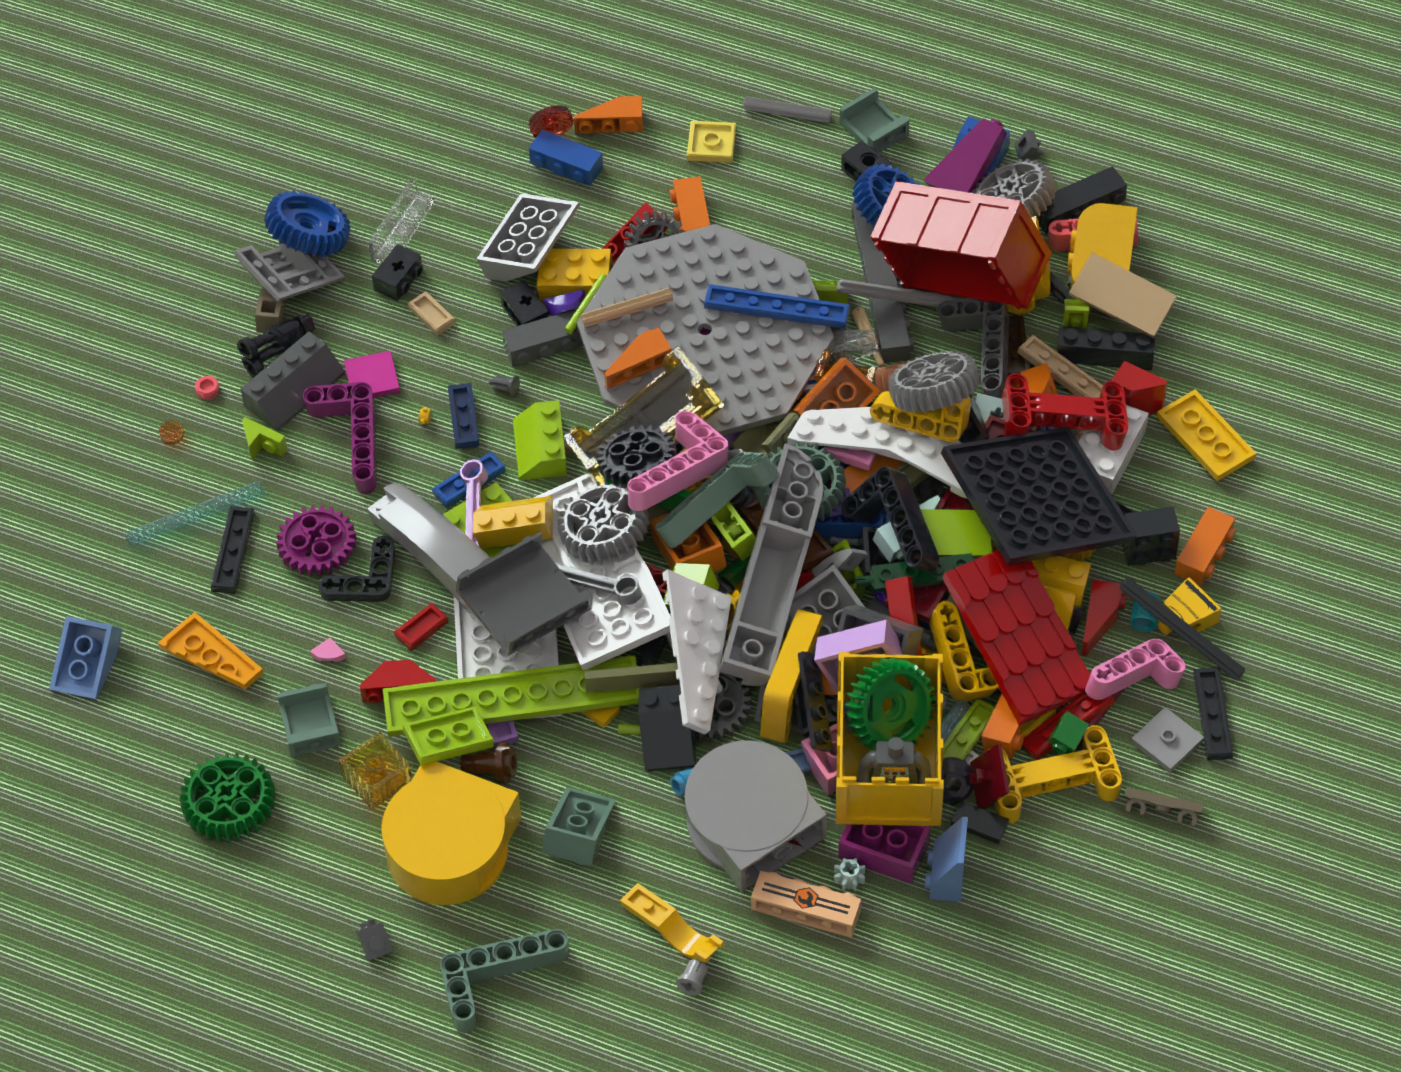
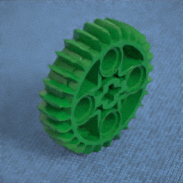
M226 752L225 758H219L218 754H216L213 761L206 757L205 765L197 763L198 771L190 770V777L184 778L185 785L181 786L182 794L180 795L181 810L185 821L190 824L191 829H197L199 836L206 833L208 840L216 836L218 843L222 837H226L227 842H230L231 837L234 836L240 841L241 834L244 833L250 837L251 829L259 832L258 823L266 825L265 817H271V809L275 808L274 800L276 799L274 783L269 771L265 770L264 765H258L256 758L250 761L247 754L240 759L237 752L234 757H229V754ZM202 790L205 795L195 802L198 791ZM260 793L258 803L254 804L251 799ZM228 817L231 821H223V820Z

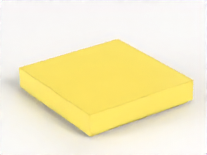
M691 121L687 161L733 163L736 123Z

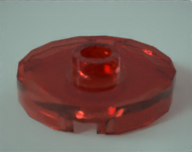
M559 105L549 106L536 112L529 119L528 126L535 138L541 130L555 135L560 132L565 134L572 127L574 119L570 109Z

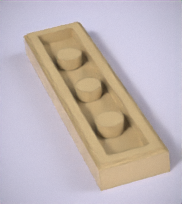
M1032 335L1019 347L1017 353L1033 365L1039 366L1048 363L1053 379L1076 396L1099 398L1103 387L1102 384L1036 336Z

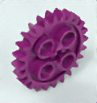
M311 505L310 511L302 507V514L299 515L296 512H292L293 519L285 518L286 525H280L281 532L276 534L278 540L276 545L279 557L283 558L284 565H290L291 571L298 568L299 575H302L306 570L309 577L313 575L314 571L318 572L319 577L322 576L323 570L332 574V567L340 570V562L347 564V556L354 555L353 549L356 548L355 540H357L354 524L350 523L348 516L343 517L341 510L335 513L334 507H330L328 511H325L324 505H321L320 509L316 510L315 506Z

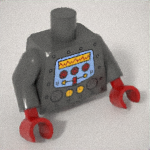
M893 737L889 741L877 742L874 750L869 751L860 759L857 782L871 783L872 777H885V783H895L896 777H909V784H925V778H931L930 762L921 752L915 750L913 742H903L901 738Z

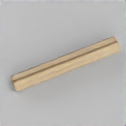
M670 288L662 289L581 314V320L584 327H589L673 301V294Z

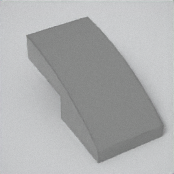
M845 549L824 559L812 572L817 577L833 564L839 572L841 570L853 571L868 554L864 550Z

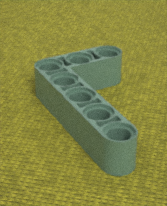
M741 452L729 460L655 526V530L669 548H674L688 538L744 487L767 486L779 476V472L765 453Z
M553 929L445 955L440 962V967L455 1029L461 1033H468L477 1025L476 1011L469 983L565 961L570 954L567 934L563 930ZM555 944H561V945H562V946L559 947V948H554V947H552V946L555 945ZM529 950H535V951H536V952L533 953V954H528V953H526V952L529 951ZM503 956H510L507 960L500 959ZM477 962H484L481 966L474 965ZM451 968H458V970L454 972L448 971ZM456 991H464V993L460 995L453 994ZM462 1014L469 1015L467 1018H459Z

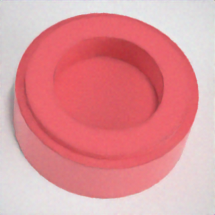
M212 376L201 377L195 384L196 394L203 400H211L220 392L218 380Z

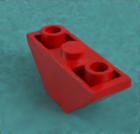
M411 660L385 661L360 684L362 702L377 703L384 701V688L436 682V679Z

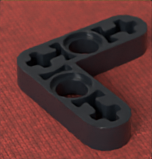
M379 536L373 541L369 576H325L318 584L320 596L328 601L381 602L387 600L391 594L395 560V546L392 538L389 536ZM382 546H387L385 548V556H381L380 549H382ZM378 565L388 566L385 572L375 571ZM332 585L333 587H332L331 591H327V589L329 588V586ZM352 585L361 586V590L356 593L348 591V588ZM378 587H383L381 592H376Z

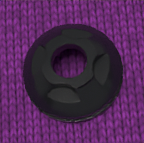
M946 757L942 760L941 780H944L943 803H960L966 800L974 789L975 784H970L969 773H973V770L967 762L960 758ZM951 777H956L961 781L960 787L956 791H950L945 787L946 781Z

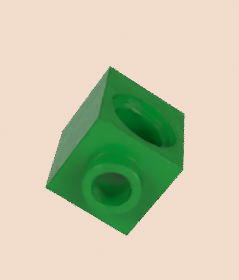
M1067 711L1060 717L1047 743L1052 745V749L1059 754L1072 753L1078 746L1089 724Z

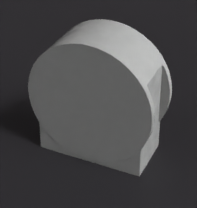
M749 740L721 745L703 756L694 766L688 777L685 787V807L690 839L697 851L707 861L725 870L741 892L756 884L760 871H776L827 837V814L808 792L805 777L797 763L788 754L775 746ZM788 841H797L801 846L789 843Z

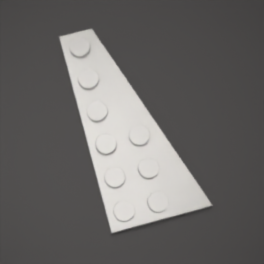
M667 569L663 572V580L667 581L668 593L665 596L666 603L670 604L671 618L669 619L673 656L677 657L678 669L675 671L676 679L680 680L681 687L679 701L682 724L692 730L706 734L710 731L732 597Z

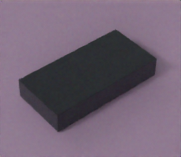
M964 801L960 802L951 820L952 826L961 817H968L967 832L997 844L1000 843L1009 825L1008 818Z

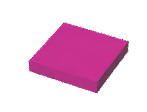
M391 351L344 360L348 382L368 383L372 388L374 398L400 393Z

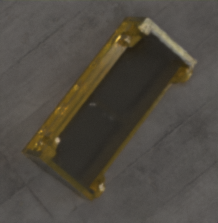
M678 346L665 356L663 360L665 371L591 430H588L585 426H578L563 436L600 485L604 483V475H601L598 467L597 452L601 451L600 445H606L605 439H613V433L620 435L621 429L627 432L630 431L631 426L636 430L640 425H643L644 429L652 425L653 430L661 427L662 432L668 431L669 436H673V440L677 444L675 417L679 412L691 411L703 421H706L725 406Z

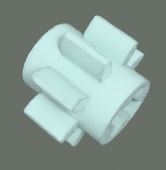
M843 858L841 865L834 866V872L836 873L834 875V883H840L843 891L845 889L856 891L859 883H865V876L863 875L865 874V865L859 866L857 858L854 860Z

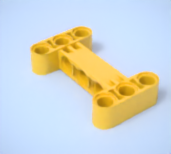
M1090 726L1086 729L1083 735L1082 750L1011 766L1006 752L1002 749L1010 793L994 802L997 815L1008 818L1009 823H1014L1020 818L1022 798L1094 783L1099 798L1104 801H1114L1120 795L1122 776L1107 733L1100 726ZM1098 762H1103V763H1106V764H1105V765H1101V764H1098Z

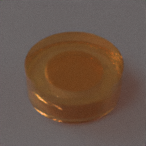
M171 420L160 426L159 434L162 442L174 445L183 439L184 430L179 422Z

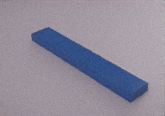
M708 284L704 308L846 329L850 304Z

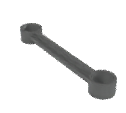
M556 564L571 583L615 594L622 604H634L642 596L638 580L633 576H623L616 580ZM627 587H635L630 593H621Z

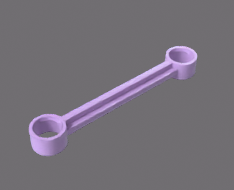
M472 459L462 465L460 475L467 484L466 535L479 546L473 534V512L481 506V486L486 482L488 472L479 460ZM480 469L475 477L468 478L472 471Z

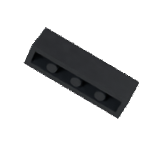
M1112 166L1061 188L1054 193L1055 198L1051 200V205L1046 206L1047 210L1041 211L1040 217L1036 216L1039 226L1045 234H1049L1050 223L1057 220L1079 219L1081 213L1091 205L1098 203L1118 205L1126 200L1127 184Z
M1063 326L1059 328L1057 352L1073 364L1120 368L1123 362L1126 361L1143 370H1152L1155 337L1152 338L1144 333Z

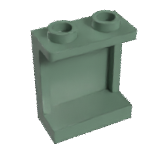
M876 88L864 92L860 97L844 104L840 108L839 123L858 142L862 140L868 146L873 147L877 153L909 135V119L905 115L897 118L878 99V90Z
M316 683L308 687L289 689L277 694L291 757L341 746L327 683Z

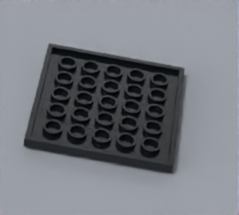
M1068 426L943 446L942 457L1007 565L1132 543L1137 537Z

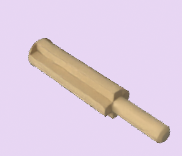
M858 307L852 311L851 315L867 351L873 354L878 367L882 368L885 364L879 352L880 344L865 309Z

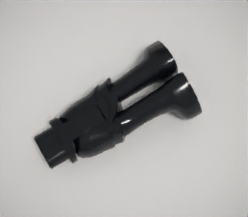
M306 314L303 317L296 316L278 325L266 328L268 331L252 338L244 337L238 341V351L244 356L241 358V361L253 378L264 369L263 363L284 353L306 333L315 330L310 314ZM272 341L275 342L274 344L258 351V349Z

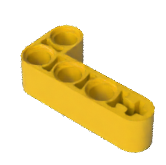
M885 391L879 394L872 404L870 415L880 423L953 443L961 437L968 425L971 399L970 397L961 399V403L956 402L952 407L946 406L943 409H935L934 412L928 410L925 413L922 411L914 413L913 410L906 412V410L902 411L896 407L890 393Z
M949 601L940 602L932 612L929 625L938 654H943V672L951 697L959 702L990 697L999 687L989 668L975 670L956 606ZM946 636L950 637L954 643L950 642ZM953 660L958 661L961 666L956 665ZM983 679L987 680L991 686L985 684ZM960 683L964 684L968 690L963 689Z

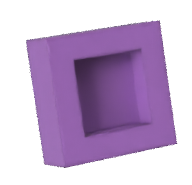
M513 721L487 724V728L494 740V749L497 748L500 742H508L509 744L519 742Z

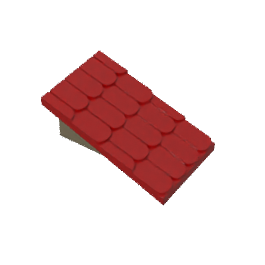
M996 550L945 572L943 580L950 592L947 601L956 606L966 637L983 655L1020 726L1084 694L1090 672L1078 654L1075 642L1055 611V605L1038 577L1039 573L1032 561L1007 565L999 550Z

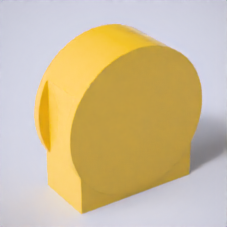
M440 762L420 765L412 781L393 796L383 815L382 838L388 868L395 882L413 898L436 905L459 904L483 894L494 885L505 868L508 858V842L522 818L519 793Z

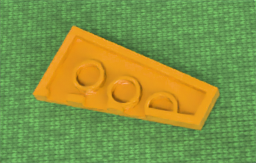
M196 612L158 642L160 649L245 690L264 674L263 669Z

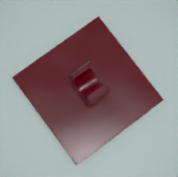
M997 744L970 762V767L973 770V773H969L970 784H975L974 791L977 807L982 809L1010 793L1002 746Z

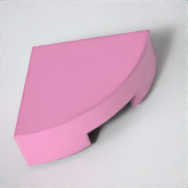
M328 638L310 651L311 656L317 661L339 662L346 658L345 653L331 638Z

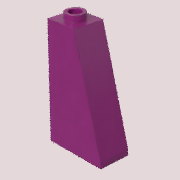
M983 118L924 179L925 184L929 187L972 193L973 189H976V184L981 183V177L984 178L1007 136V132L1003 128L1004 125L996 119L992 118L989 121Z

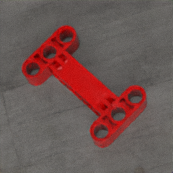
M1012 373L1006 379L1002 392L1005 436L1028 433L1030 426L1054 428L1068 426L1070 429L1100 431L1102 445L1109 450H1119L1123 446L1128 431V419L1124 388L1120 383L1115 381L1105 382L1099 398L1031 393L1029 392L1028 380L1025 376Z

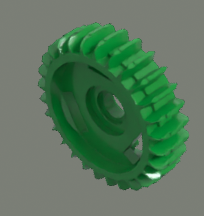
M881 658L879 663H871L872 669L863 667L865 675L856 674L859 681L858 683H851L854 691L847 693L851 697V702L845 703L846 706L850 707V711L845 713V715L852 718L847 722V725L853 728L851 734L857 736L856 741L864 744L870 750H874L877 742L889 741L893 737L901 738L903 742H913L914 745H918L916 738L918 736L925 737L922 731L924 728L930 729V726L927 725L928 719H934L930 715V711L936 709L935 706L931 705V701L936 699V697L930 694L934 690L933 686L928 685L930 678L924 676L925 671L919 669L916 664L903 659ZM897 674L903 675L911 685L910 690L894 681ZM869 698H870L869 719H868V717H867V706H868V701H869ZM890 698L892 700V707L889 711L885 712L883 710V702ZM904 723H906V725L899 732L895 733L894 735L892 734L893 731H895Z

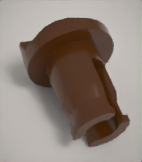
M500 742L496 750L461 755V771L497 776L500 783H509L511 777L516 775L517 754L508 742Z

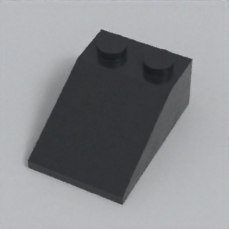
M680 685L639 689L638 714L646 771L688 768L696 765V731L682 724L679 695H681Z

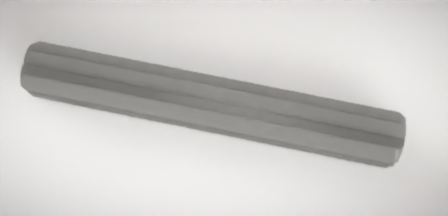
M746 96L743 101V109L824 123H830L832 118V111L829 109Z

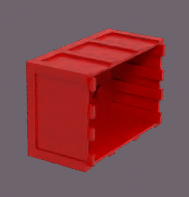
M897 181L870 236L873 242H875L874 245L878 251H882L886 263L892 266L891 270L894 275L900 278L904 289L914 288L938 292L943 295L978 299L983 302L1013 305L1017 310L1021 308L1028 309L1052 254L1020 200Z

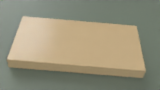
M1091 253L1069 292L1070 296L1152 338L1157 334L1177 298V295L1094 253Z

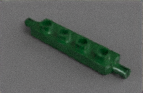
M972 553L939 557L937 568L929 573L908 566L906 561L874 565L871 567L870 575L855 577L856 587L871 585L875 593L885 592V581L905 576L912 577L913 588L945 584L943 580L945 572L974 561L975 558Z

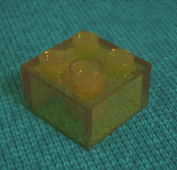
M381 732L338 760L342 777L371 810L396 794L413 779L409 763Z

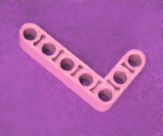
M691 411L679 412L675 417V437L688 450L631 479L628 482V506L635 511L646 510L717 472L728 462V441L695 413Z

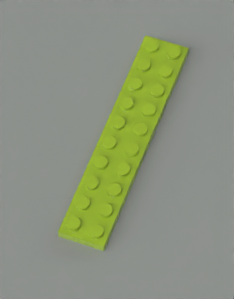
M635 655L611 658L584 671L580 663L384 688L383 696L388 737L405 735L403 724L476 706L484 723L490 724L639 704L640 688L586 693L584 672L592 670L637 667Z

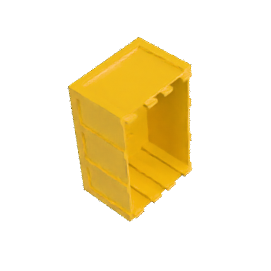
M839 652L836 824L941 826L944 780H941L943 739H941L943 654L925 656L849 654V652ZM881 658L903 659L916 664L919 669L925 671L924 676L930 678L928 685L934 687V690L930 692L931 695L936 697V703L931 704L936 709L930 711V715L934 719H928L927 725L930 726V729L924 728L922 732L925 737L918 736L916 738L918 745H914L915 750L921 752L930 762L931 778H925V784H909V777H896L895 783H885V777H872L871 783L857 782L859 761L869 751L873 750L866 748L864 744L856 741L857 736L848 732L843 703L848 698H851L847 693L854 691L851 683H858L859 681L856 674L864 676L863 667L872 669L871 663H879ZM897 674L894 681L910 690L911 685L903 675ZM890 698L883 702V710L885 712L889 711L892 707V700ZM904 723L898 729L893 731L892 734L894 735L895 733L899 732L906 725V723Z

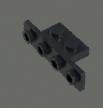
M801 651L798 653L802 683L799 684L794 696L799 732L801 736H810L812 749L830 752L833 750L832 737L828 722L821 669L814 661L815 654Z

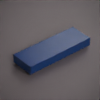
M492 452L478 459L488 472V478L482 486L506 472L505 466ZM480 469L472 471L468 478L475 477ZM459 471L432 488V492L448 509L466 497L467 484Z

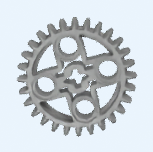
M1019 159L1016 163L1011 160L1010 164H1003L1002 167L995 168V171L992 173L987 172V177H981V183L976 184V189H973L972 193L1020 200L1030 217H1040V212L1046 211V206L1051 205V200L1055 198L1056 184L1050 170L1042 162L1038 163L1037 160L1031 162L1030 159H1026L1023 162V160Z
M951 350L948 353L942 351L941 353L933 352L930 355L925 354L923 357H916L913 361H907L906 365H900L899 369H895L894 374L890 375L888 387L893 403L900 410H906V412L913 410L914 413L922 411L925 413L928 410L934 412L935 409H943L946 406L952 407L956 402L961 403V399H967L969 394L974 393V390L978 388L980 380L978 368L972 356H968L967 353L962 354L960 351L954 353Z
M604 481L603 485L599 486L595 482V487L589 488L586 486V491L582 493L577 490V497L570 496L571 503H564L565 510L560 511L561 518L557 520L559 525L557 528L563 545L569 553H572L575 559L580 557L582 562L588 559L591 564L596 559H598L600 564L603 563L604 559L612 562V558L615 556L621 559L622 553L630 554L629 548H637L636 541H643L642 534L647 533L646 526L649 525V513L646 509L643 511L633 510L632 515L628 514L631 508L628 506V487L625 484L618 486L616 482L608 485L607 481ZM578 529L577 534L574 535V530Z

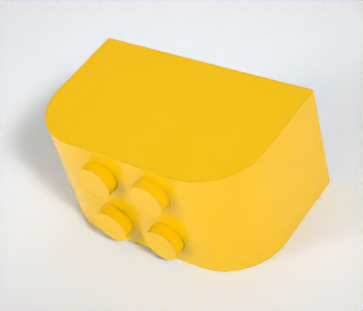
M1098 203L1089 206L1081 213L1078 219L1077 231L1072 230L1070 252L1074 253H1069L1067 274L1071 275V288L1091 253L1130 271L1138 207Z

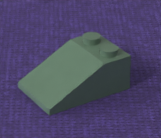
M566 787L545 828L542 853L554 858L573 861L579 865L592 866L599 852L616 800Z

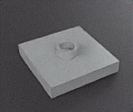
M1166 707L1131 739V743L1169 773L1204 742V736Z

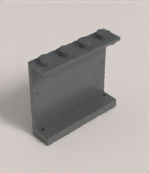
M541 532L525 537L519 544L505 548L499 555L483 560L477 567L471 570L467 569L457 577L456 592L508 656L591 610L593 595L588 589L579 593L541 546Z

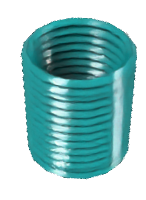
M1147 591L1157 600L1162 602L1161 597H1159L1156 593ZM1134 601L1130 618L1131 626L1142 632L1155 630L1158 619Z

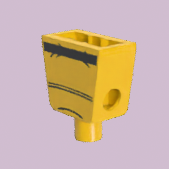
M1190 577L1163 603L1198 632L1217 624L1220 620L1221 607ZM1158 622V627L1163 634L1168 635L1172 632L1164 623Z

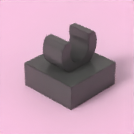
M1026 130L1014 144L1018 160L1021 159L1023 162L1032 157L1038 159L1044 153L1043 150H1039L1041 142L1036 140L1034 131Z

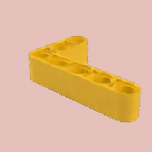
M801 609L797 610L765 689L761 717V738L784 744L787 742L792 721L793 699L801 681L798 653L801 651L812 653L822 626L823 615Z

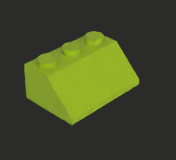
M559 400L534 403L513 419L519 481L567 476Z

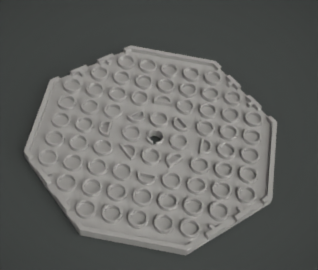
M717 224L626 247L583 313L666 288H670L672 291L673 301L589 327H584L580 316L577 321V328L603 403L612 408L615 406L625 410L626 414L643 421L645 419L655 424V427H661L662 430L668 431L671 434L675 432V417L682 411L695 413L722 436L785 419L791 413L796 400L800 398L805 390L808 380L816 372L827 349H830L833 344L834 336L829 326L705 309L704 301L708 284L819 300L805 261ZM659 327L672 348V362L607 390L604 373L637 336L647 330ZM704 327L711 330V333L702 335L699 331Z

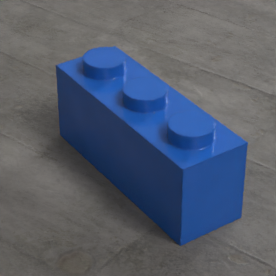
M545 130L540 131L529 147L531 164L588 186L592 185L603 169L602 152Z

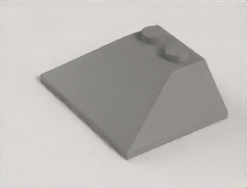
M280 244L278 248L259 253L252 245L237 249L233 253L241 265L277 302L341 281L345 277L325 255L323 257H320L318 254L312 257L309 253L304 255L301 251L297 250L295 252V249L291 247L287 249L285 244Z

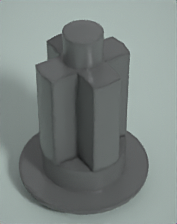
M496 375V378L490 379L489 384L493 385L492 389L510 392V396L515 397L519 391L520 379L518 376H514L511 379Z

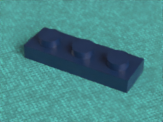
M472 384L448 386L455 449L479 446Z

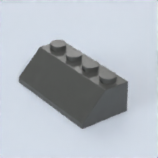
M308 332L240 389L243 404L248 410L278 431L305 408L303 392L307 388L332 385L345 374V370L328 346Z

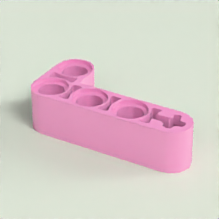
M1150 639L1094 667L1085 691L1089 697L1101 700L1148 676H1151L1163 688L1174 689L1178 686L1186 665L1163 640Z

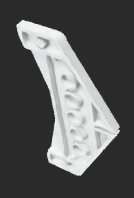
M871 407L805 411L788 436L787 444L794 447L796 442H798L799 446H805L807 442L811 448L817 443L819 446L867 450L907 462L949 485L951 492L960 497L967 498L941 455L943 446L961 444L960 441L946 442L880 423L871 417Z

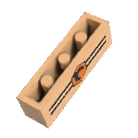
M760 871L751 895V910L852 938L861 913V898H857L851 893L832 891L826 886L807 884L801 879L782 877L776 872Z

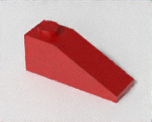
M1093 580L1083 637L1082 656L1088 655L1118 619L1119 609H1125L1127 595L1122 594L1120 583Z

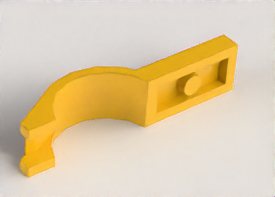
M639 883L620 900L623 908L660 932L673 948L690 959L707 963L710 960V956L718 948L721 949L724 946V942L715 935L705 937L696 932L684 921L674 907Z

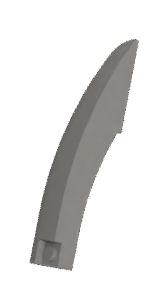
M787 443L784 444L777 467L779 476L773 481L719 669V672L742 678L741 684L748 686H761L768 683L774 669L823 495V481L820 472L816 471L811 464V459L805 453Z
M393 483L384 487L386 495L367 508L372 522L418 559L457 598L464 609L476 617L456 592L457 577L463 571L471 570L480 565L483 560L491 557L450 520L405 485ZM532 643L521 648L518 652L522 654Z

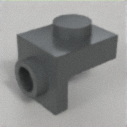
M370 919L359 924L361 929L355 932L360 939L367 961L393 952L383 922L379 921L376 923L375 919Z

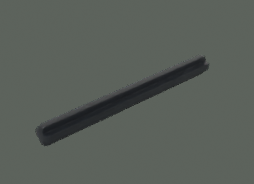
M1127 577L1122 582L1120 589L1234 680H1239L1245 673V668L1131 578Z

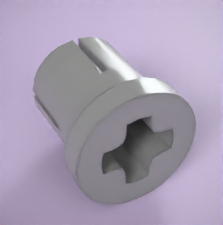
M690 960L684 973L676 981L677 987L682 992L692 996L701 993L703 988L702 982L708 972V967L703 962H701L696 971L700 963L698 960Z

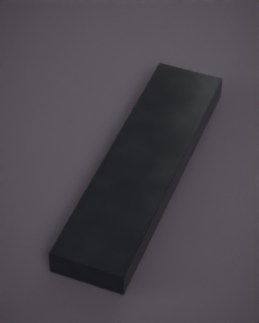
M230 506L210 586L211 592L236 594L255 515L254 508Z
M1219 668L1194 669L1193 677L1204 736L1207 761L1233 759Z

